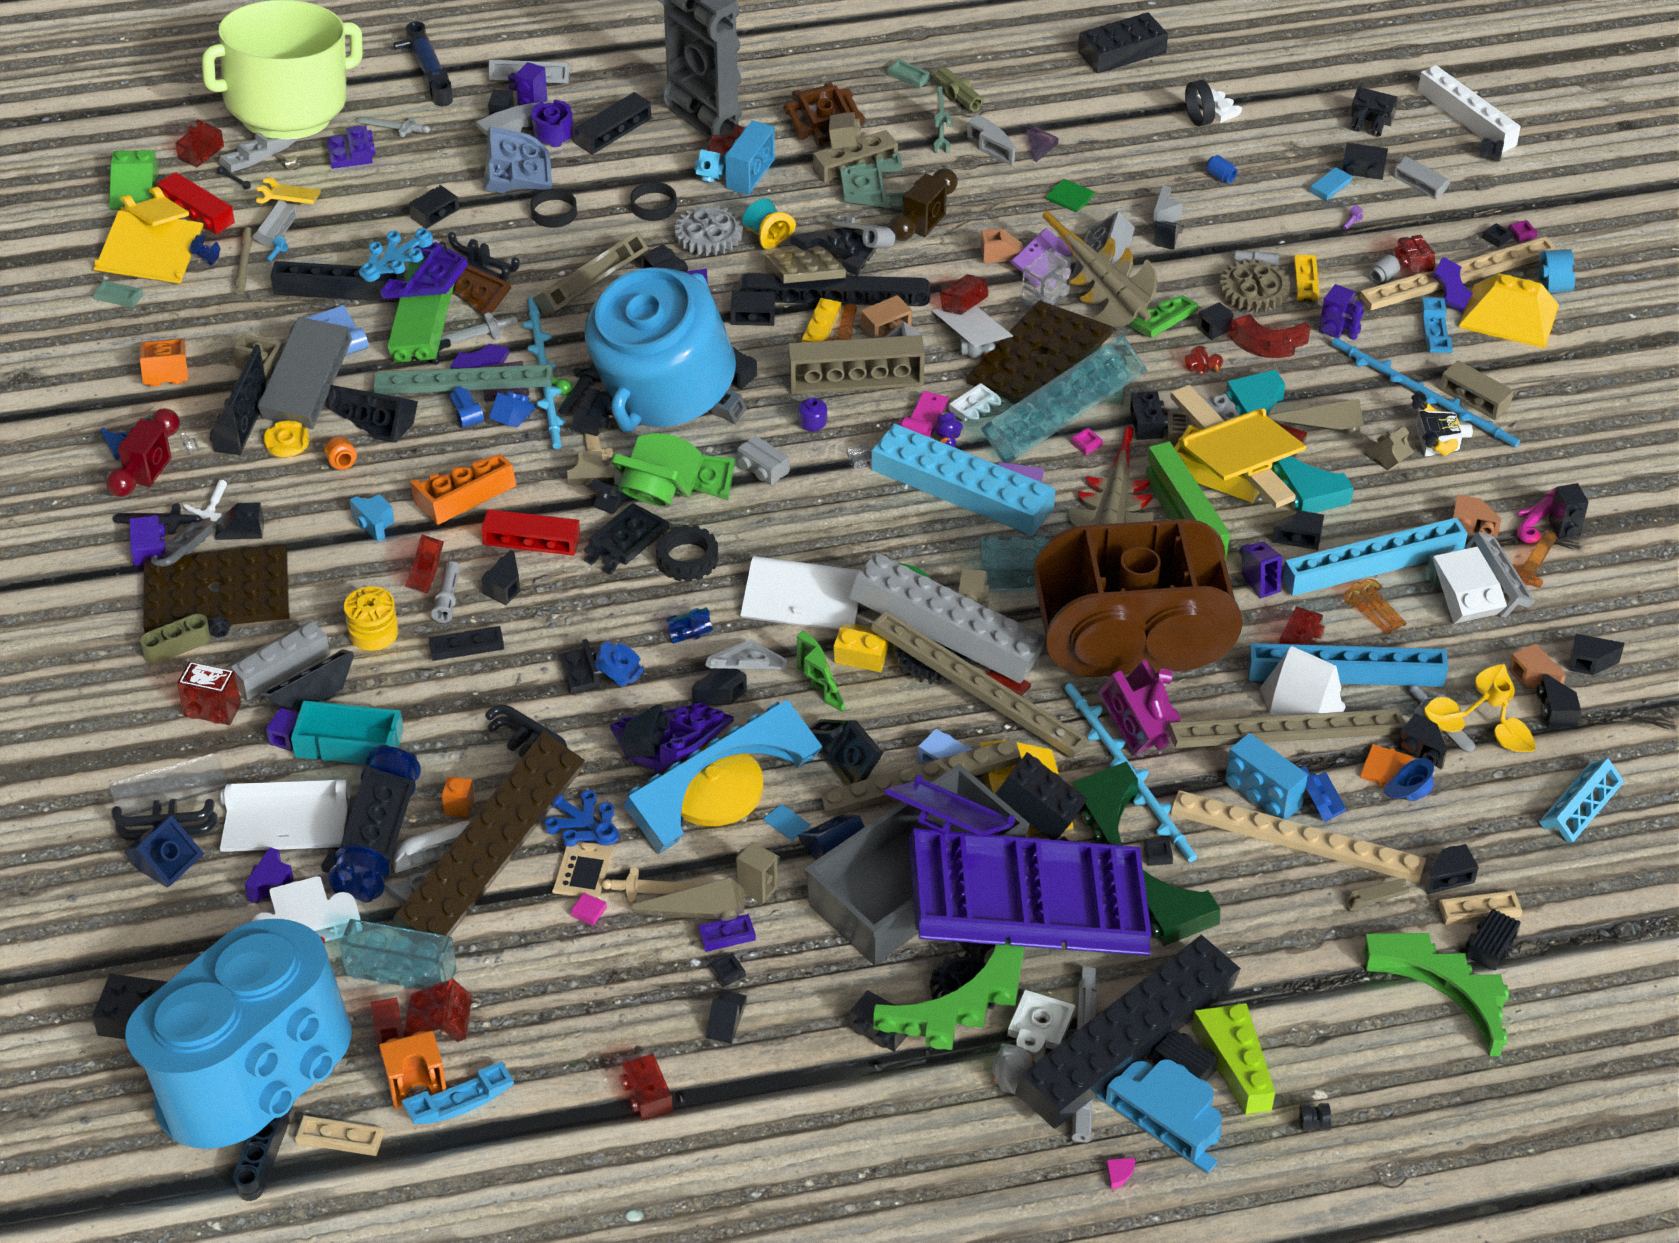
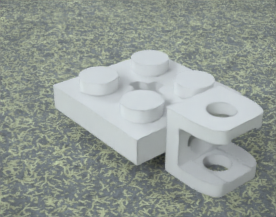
M1025 990L1008 1028V1036L1017 1038L1016 1046L1022 1047L1031 1053L1034 1061L1037 1062L1044 1057L1046 1048L1053 1050L1063 1042L1074 1016L1076 1005ZM1045 1018L1046 1023H1039L1036 1020Z

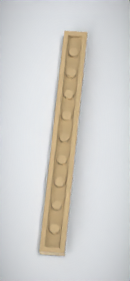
M1543 237L1456 264L1462 267L1460 277L1462 283H1466L1539 261V251L1557 250V248L1547 237ZM1434 269L1362 290L1360 298L1371 311L1439 291L1443 288L1432 276L1435 271Z
M1181 790L1178 791L1172 807L1171 815L1416 883H1420L1426 862L1425 857Z

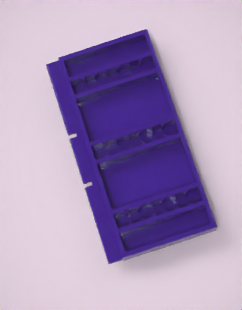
M913 828L909 836L915 926L916 930H918L919 939L1005 945V938H1009L1010 946L1062 949L1063 942L1065 943L1066 950L1151 955L1149 940L1152 935L1140 847L989 834L980 836L975 833L952 831L945 835L936 830Z

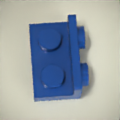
M1306 765L1300 768L1308 774L1306 789L1324 822L1346 811L1345 805L1326 772L1316 775L1315 772L1310 774Z

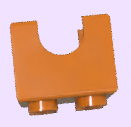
M433 1030L428 1032L419 1031L409 1037L401 1039L392 1038L385 1043L379 1044L385 1078L394 1108L403 1106L402 1100L407 1099L408 1091L415 1086L427 1087L432 1095L447 1090L442 1059Z

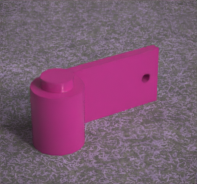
M923 391L911 417H905L903 420H900L898 425L931 438L938 424L937 417L943 414L949 397Z

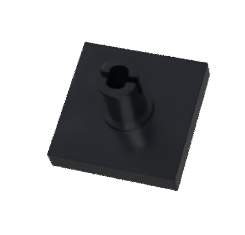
M849 720L826 759L846 784L849 785L866 780L881 759L883 751L857 720Z

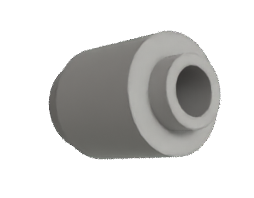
M1385 255L1371 266L1369 270L1370 279L1376 284L1385 283L1400 271L1399 260L1395 256Z

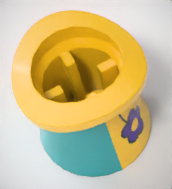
M768 198L755 201L747 208L742 217L743 228L759 236L760 244L766 250L773 249L782 244L793 234L796 228V222L793 217L787 213L778 212L773 201Z

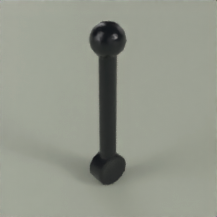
M222 166L217 168L218 174H224L242 184L244 189L251 188L250 181L239 179L225 171Z

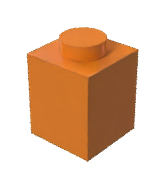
M447 776L442 793L444 815L469 818L475 799L472 779Z

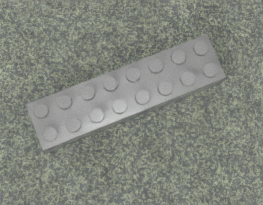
M877 552L856 576L849 597L880 614L888 611L930 639L1020 684L1039 659L1045 643V636L1037 631L1031 630L1015 620L1009 619L993 609L987 608L971 598H967Z

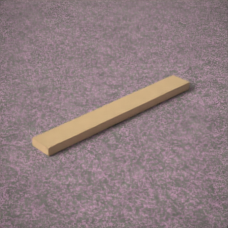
M1191 385L1171 392L1170 398L1200 430L1224 422L1218 413ZM1270 468L1246 477L1275 509L1295 500V494Z

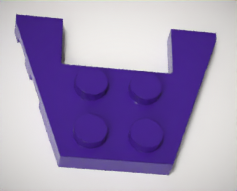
M437 242L425 248L415 246L414 248L421 249L423 256L427 257L409 282L389 279L380 291L381 296L384 299L447 294L468 266L467 260L450 249H443Z

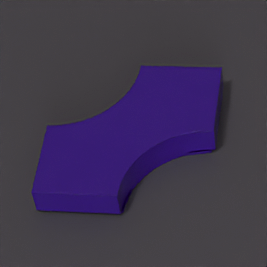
M1442 257L1432 276L1443 288L1445 304L1462 313L1472 292L1461 281L1460 271L1462 267Z
M488 343L486 347L477 352H459L450 368L501 367L509 355V348Z

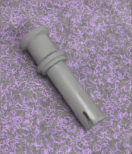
M449 561V564H445L440 592L435 595L434 601L436 605L431 611L432 618L440 623H447L453 617L452 607L456 603L454 591L460 571V565L454 561Z

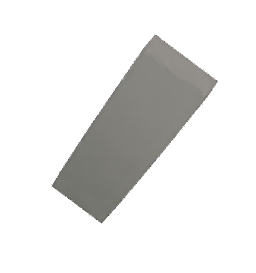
M538 103L520 105L494 113L478 120L476 126L485 135H487L490 126L521 133L522 127H532V109Z
M257 132L255 133V140L238 144L237 152L220 155L219 163L230 172L241 170L286 149L298 139L267 138Z

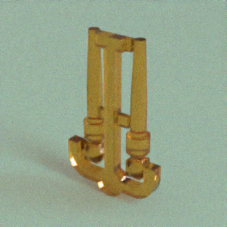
M1374 579L1353 582L1351 588L1347 589L1343 596L1344 601L1349 606L1356 604V608L1360 612H1364L1388 635L1407 624L1383 599L1384 597L1379 592H1376L1382 588L1379 582ZM1357 594H1359L1371 606L1368 608V605L1363 600L1360 601V597ZM1376 610L1390 624V627L1387 628L1372 611Z

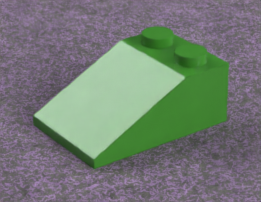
M155 150L113 151L110 174V210H121V207L125 206V204L120 200V197L130 195L135 204L154 198L149 189L156 187L159 172Z

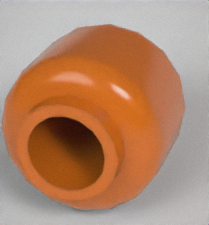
M334 437L326 443L324 455L333 468L346 470L355 463L357 452L347 438Z

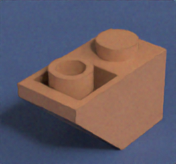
M1003 228L981 230L980 250L983 263L1010 262L1024 249L1023 243Z
M1457 494L1453 518H1458L1467 533L1476 534L1477 532H1482L1497 538L1501 518L1481 498Z
M1537 644L1512 654L1509 671L1523 686L1537 688V685L1541 684L1543 674H1548L1564 684L1566 677L1564 671Z

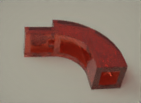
M1251 314L1231 320L1229 337L1237 346L1253 355L1265 358H1285L1294 356L1295 348L1308 344L1311 327L1307 322L1287 329L1273 330L1263 327Z

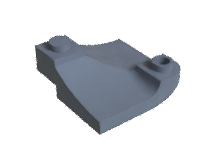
M490 126L487 131V159L484 172L485 190L505 194L506 191L516 189H551L552 176L548 149L531 135Z

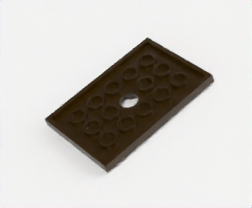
M1039 300L1009 331L1013 336L1001 339L995 348L966 376V382L974 387L981 383L998 396L1041 412L1113 334V326ZM1037 349H1044L1048 352L1047 354H1039L1036 357L1031 355Z
M287 545L188 554L181 557L176 563L164 567L153 565L151 558L144 559V632H150L194 614L204 615L208 622L215 617L223 616L226 617L231 625L290 619ZM213 582L225 584L220 588L219 592H211L208 588Z

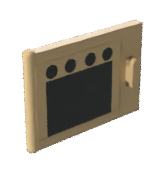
M578 841L572 847L566 846L552 893L581 897L583 893L600 899L601 884L605 880L614 847Z

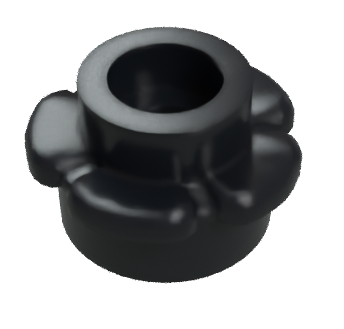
M223 616L215 617L208 622L209 633L216 638L226 636L231 627V623Z

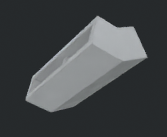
M1407 156L1395 167L1394 178L1435 200L1450 185L1448 178Z
M278 200L253 235V238L264 246L275 248L273 240L279 235L283 237L297 217L296 206L287 204L283 200Z

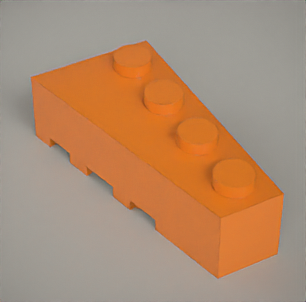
M501 454L472 462V466L468 468L460 466L452 468V473L439 476L438 473L429 475V480L419 482L418 479L410 481L414 503L437 525L516 487L513 465Z

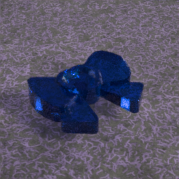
M196 235L189 245V253L197 254L199 257L204 258L208 264L213 265L219 258L221 250L218 242H215L209 248L208 245H203L205 235Z

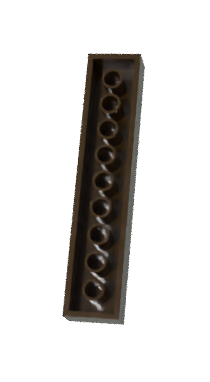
M543 731L398 910L391 928L434 957L577 777L585 760Z

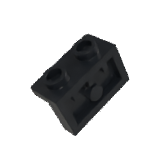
M587 639L582 640L583 649L559 654L571 695L600 689L599 678H603V675L594 665L596 661L594 646H589Z

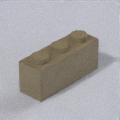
M1459 360L1443 373L1440 385L1441 391L1454 398H1459L1461 402L1494 420L1510 408L1514 390Z

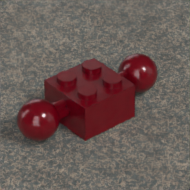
M167 408L159 409L154 412L150 421L140 418L136 425L131 428L125 440L119 444L118 453L120 454L122 468L112 470L106 478V487L112 495L116 497L129 496L134 491L136 484L150 488L169 463L172 455L168 437L174 435L180 427V419L173 410Z

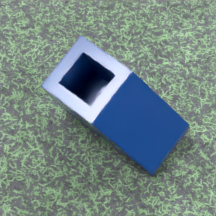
M507 391L506 394L497 393L489 418L508 426L519 427L535 409L536 404L529 402L530 397L520 393L516 394L511 391Z

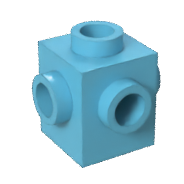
M706 150L700 151V156L695 161L694 169L696 174L702 177V181L713 183L714 179L721 180V176H724L726 170L723 154Z

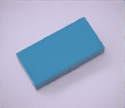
M1335 167L1311 185L1310 192L1327 201L1352 181V176Z

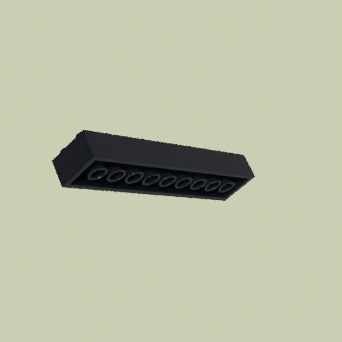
M1201 934L1020 1075L1015 1093L1051 1127L1056 1129L1105 1090L1110 1082L1117 1076H1120L1132 1063L1141 1061L1154 1051L1156 1046L1173 1029L1179 1031L1193 1020L1195 1010L1208 1008L1232 989L1241 968Z

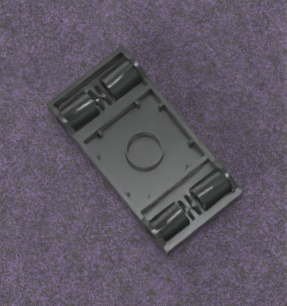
M658 0L664 5L667 82L662 89V100L668 105L670 111L721 147L739 137V118L742 115V109L738 102V85L741 83V75L737 69V51L740 49V41L736 34V17L739 15L738 3L736 0Z

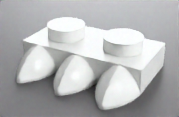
M1211 89L1215 101V119L1221 123L1241 113L1242 107L1232 106L1234 101L1225 98L1224 92ZM1198 94V95H1197L1198 104L1203 107L1200 94Z
M980 383L949 404V411L964 422L967 420H979V412L990 413L989 405L1000 406L1001 399L996 393Z

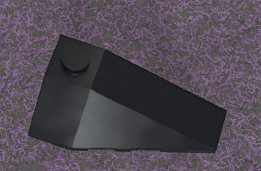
M331 385L327 407L356 424L358 428L368 432L373 438L396 443L414 424L418 401Z

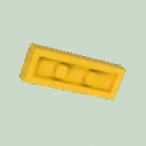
M820 298L802 337V343L827 341L841 310V302Z

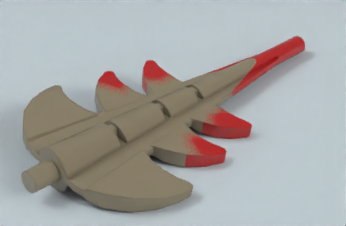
M1131 426L1125 427L1122 443L1108 478L1085 477L1088 486L1100 493L1078 491L1080 502L1092 510L1085 511L1069 508L1068 519L1072 527L1153 521V512L1132 513V511L1140 510L1148 505L1152 500V495L1129 494L1141 492L1150 486V479H1129L1130 444L1134 430Z

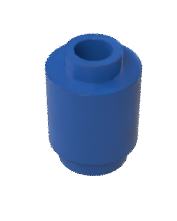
M1220 155L1210 157L1206 163L1207 173L1223 183H1231L1238 173L1235 165Z

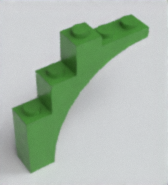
M1429 933L1366 934L1363 946L1366 971L1388 972L1407 976L1444 993L1458 1004L1474 1021L1484 1038L1489 1056L1501 1055L1503 1045L1507 1044V1031L1502 1029L1501 1026L1503 1020L1502 1009L1504 1001H1508L1509 998L1508 986L1503 984L1501 974L1472 975V966L1467 964L1465 953L1436 954V945L1431 943Z
M1005 938L1006 944L995 946V950L985 967L971 981L939 999L900 1006L876 1004L873 1029L883 1032L908 1034L914 1037H926L925 1046L935 1049L952 1050L957 1024L984 1028L989 1002L999 1005H1016L1025 947L1010 946L1009 938Z

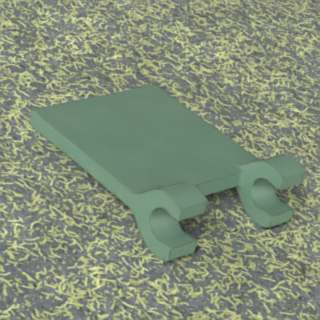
M938 86L937 114L934 121L935 127L938 128V139L934 142V153H938L940 148H944L946 153H949L950 142L944 138V122L947 124V127H950L951 116L944 111L942 86Z

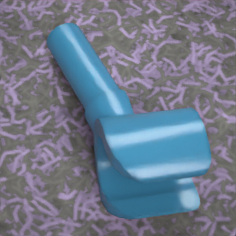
M279 235L273 240L275 248L266 260L268 262H271L280 251L285 252L288 250V244L285 243L286 239Z

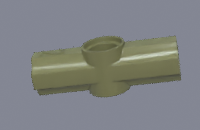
M944 66L938 68L934 74V81L945 89L947 97L951 101L958 100L972 112L978 111L983 105L984 98L972 89L969 80L965 77L959 79Z

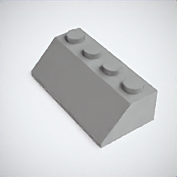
M1117 211L1088 228L1083 241L1099 252L1105 246L1110 237L1115 240V254L1111 260L1113 264L1122 256L1125 248H1129L1135 227ZM1078 259L1071 280L1084 268ZM1093 280L1091 283L1079 287L1092 289L1095 282Z
M314 621L302 624L222 668L224 669L222 672L226 675V678L229 676L228 680L249 700L330 655L327 635Z

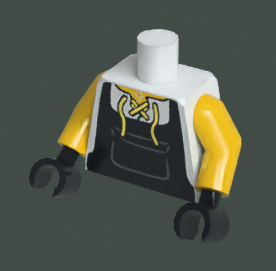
M1417 391L1411 397L1413 400L1412 407L1414 409L1419 408L1416 430L1425 456L1438 454L1447 456L1460 449L1462 438L1472 437V425L1459 424L1457 415L1454 412H1442L1434 409L1426 402L1427 398L1421 391Z

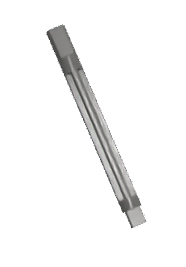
M1082 967L1081 980L1078 983L1076 1031L1096 1016V968ZM1092 1100L1073 1114V1141L1088 1143L1091 1140Z

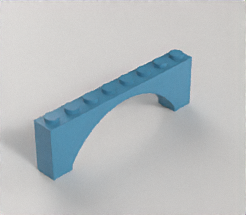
M788 699L781 704L778 701L773 703L766 709L767 712L763 715L755 714L747 720L748 724L745 726H735L727 733L728 736L722 740L720 737L714 739L707 745V749L702 752L700 749L694 751L684 763L676 762L668 768L666 774L662 776L660 773L656 774L648 780V785L643 788L637 786L628 792V798L624 803V807L658 854L679 842L683 836L681 809L686 789L691 780L709 764L732 755L763 754L792 762L798 768L817 756L822 745Z

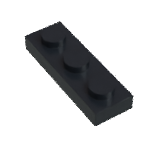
M500 626L428 637L432 661L505 650Z

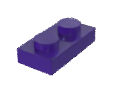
M749 914L737 916L729 921L720 920L698 925V932L705 952L756 940V934Z

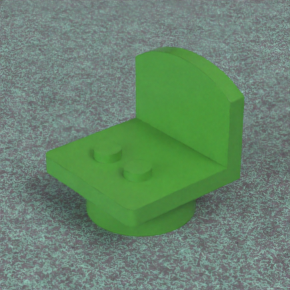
M651 433L638 436L631 458L614 453L611 463L622 475L618 486L620 492L644 503L659 507H670L675 493L690 498L704 457L697 448L682 438L663 433Z

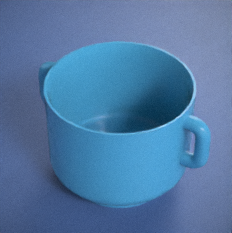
M643 268L629 272L616 279L595 301L588 314L585 324L586 347L605 390L612 398V414L621 431L632 432L639 424L651 427H668L689 422L714 407L729 389L736 368L735 353L707 281L702 274L694 273L690 275L683 271L669 268Z

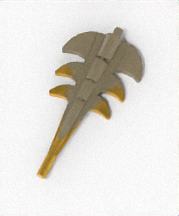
M1049 211L1043 213L1042 217L1057 231L1084 267L1074 279L1070 280V284L1083 286L1091 283L1093 280L1095 282L1093 288L1087 294L1081 296L1080 300L1089 304H1097L1106 299L1109 300L1105 309L1092 319L1113 326V329L1124 327L1138 317L1148 321L1151 318V314L1147 311L1148 304L1154 298L1158 282L1152 263L1149 260H1145L1140 271L1130 278L1129 274L1133 267V256L1129 248H1125L1118 261L1112 264L1111 260L1115 254V240L1110 237L1105 246L1097 252L1063 226Z

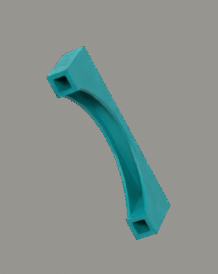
M1271 370L1227 381L1224 394L1235 404L1239 416L1265 408L1266 416H1268L1274 405L1278 401L1283 400L1285 382L1277 370ZM1288 456L1272 463V471L1295 494V500L1290 503L1297 512L1317 513L1351 504L1354 487L1344 472L1338 474L1318 469L1299 461L1293 456Z

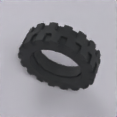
M682 525L679 528L676 526L671 528V531H665L663 536L657 540L656 563L659 565V570L665 572V576L669 578L673 577L677 581L683 579L686 582H690L692 579L700 580L704 575H710L712 569L717 567L719 560L718 542L715 541V536L709 534V531L705 528L700 529L696 525H693V527ZM686 544L699 546L706 552L700 559L691 562L677 561L670 557L668 553L673 548Z

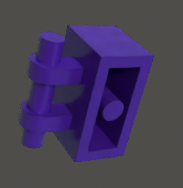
M1337 284L1332 287L1323 301L1319 332L1339 339L1344 331L1348 329L1349 338L1352 340L1357 339L1358 334L1361 332L1360 319L1363 318L1364 309L1362 308L1363 303L1361 301L1354 302L1355 291Z

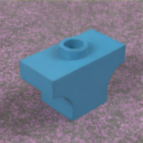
M380 494L369 499H363L358 496L350 499L352 517L356 520L358 526L361 529H365L377 542L384 539V530L394 524L392 506Z

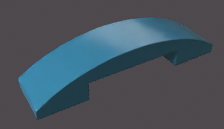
M1422 297L1424 339L1427 350L1433 353L1453 352L1451 337L1448 336L1444 298Z
M501 1061L478 1070L477 1078L432 1096L427 1091L402 1100V1105L413 1124L444 1121L465 1114L493 1100L514 1084V1080Z

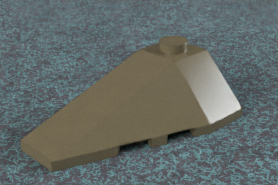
M1359 399L1269 415L1270 419L1274 421L1337 430L1346 429V434L1360 431L1359 427L1364 426Z
M730 877L632 904V908L640 915L729 921L735 919L737 914L744 913L745 890Z

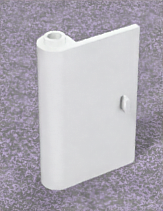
M753 556L740 616L747 619L839 631L840 627L845 623L855 624L859 603L849 597L855 578L861 570Z
M349 780L226 784L225 789L221 790V803L226 805L227 814L220 851L268 850L269 847L278 850L340 847L346 830L350 804Z

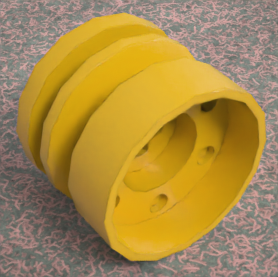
M368 586L359 588L347 596L344 602V612L349 640L354 646L362 650L374 651L381 650L396 640L399 633L394 598L389 591L381 587Z

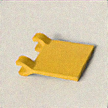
M265 177L263 183H269L271 188L259 185L257 191H262L265 197L258 196L256 202L265 203L270 199L314 204L321 194V189L279 184L272 177Z
M159 187L149 189L154 198L135 204L130 195L120 197V200L125 204V206L121 207V211L131 212L152 226L189 216L187 210L166 198Z

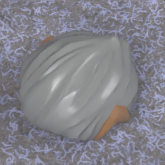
M1001 1044L998 1053L992 1061V1077L994 1082L999 1085L1001 1091L1016 1094L1015 1091L1020 1075L1036 1062L1032 1054L1024 1048L1011 1044Z

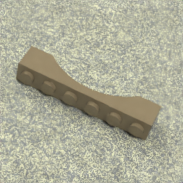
M636 231L535 296L533 300L543 316H547L649 248L639 232Z

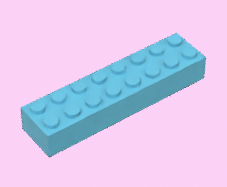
M895 423L872 450V471L1031 536L1035 534L1054 509L1056 488Z

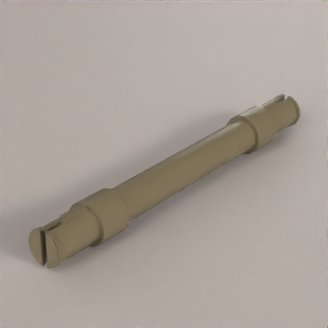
M250 227L244 229L241 241L242 248L235 293L238 295H243L247 282L246 274L253 233Z

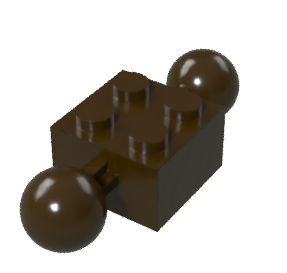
M942 168L937 170L933 176L925 173L914 183V186L909 191L905 192L902 199L904 203L903 214L894 216L889 223V228L895 234V240L907 241L912 238L914 233L926 237L946 215L947 195L954 192L958 184L957 176L952 170Z

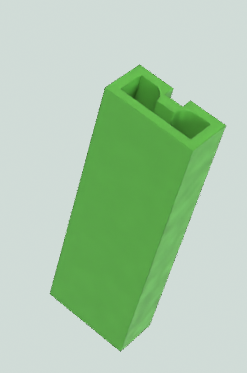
M423 256V259L419 262H409L405 277L406 282L410 281L427 257ZM454 284L447 294L400 297L388 343V349L394 363L411 361L412 357H416L419 360L436 359Z
M1170 441L1150 446L1147 460L1151 466H1148L1146 469L1145 479H1150V488L1171 520L1192 519L1201 521L1215 529L1223 541L1226 562L1230 532Z

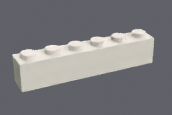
M1437 65L1421 72L1418 87L1420 94L1480 138H1490L1494 142L1498 140L1505 141L1503 152L1517 146L1520 125Z

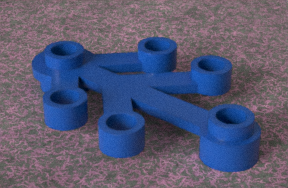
M592 790L584 791L581 794L584 806L583 812L564 800L562 794L552 808H559L572 818L558 819L550 817L545 820V831L548 834H556L562 828L587 827L591 830L576 832L569 829L564 831L562 834L563 844L568 847L575 846L578 841L595 840L600 845L607 846L614 844L619 839V831L612 823V817L615 814L612 803L605 802L599 806V815L602 818L600 824L593 820L594 805L597 803L596 793Z

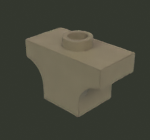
M1405 426L1391 435L1389 432H1386L1377 438L1378 444L1366 451L1370 459L1379 460L1386 470H1389L1414 452L1408 444L1407 436L1409 432Z
M601 451L578 452L577 465L573 469L567 470L569 485L590 487L593 479L615 483L614 469L604 465Z

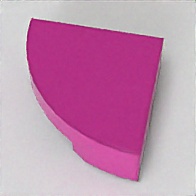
M1135 1158L1107 1160L1106 1166L1111 1189L1121 1187L1134 1172Z

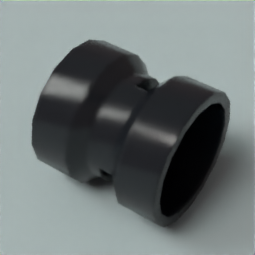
M1484 137L1479 157L1487 158L1491 156L1493 160L1500 161L1505 141L1498 140L1494 142L1490 138Z
M1301 1103L1299 1106L1301 1131H1311L1313 1128H1319L1321 1131H1330L1331 1110L1329 1103H1319L1318 1106Z

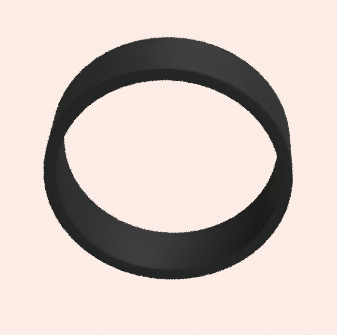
M1204 80L1189 82L1185 89V103L1191 121L1198 127L1213 123L1215 118V101L1209 85ZM1197 90L1203 104V116L1198 106Z
M643 183L637 186L630 195L632 212L643 220L658 221L666 219L677 208L676 192L665 183ZM649 193L664 194L673 200L668 206L655 210L644 209L635 203L639 197Z
M543 190L531 199V217L540 226L548 228L563 227L571 223L577 216L576 198L566 190ZM549 200H562L573 206L566 214L554 217L544 216L535 211L539 204Z

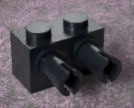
M1358 87L1352 102L1353 118L1349 128L1354 131L1357 126L1356 132H1360L1364 121L1367 120L1372 122L1369 133L1374 136L1375 131H1377L1376 137L1381 136L1384 125L1391 126L1397 111V96Z

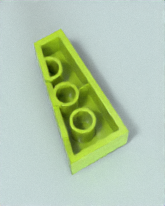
M1247 1003L1195 1010L1191 1030L1196 1037L1200 1038L1203 1048H1209L1218 1058L1217 1071L1220 1076L1223 1075L1229 1084V1090L1245 1115L1272 1111L1275 1089Z

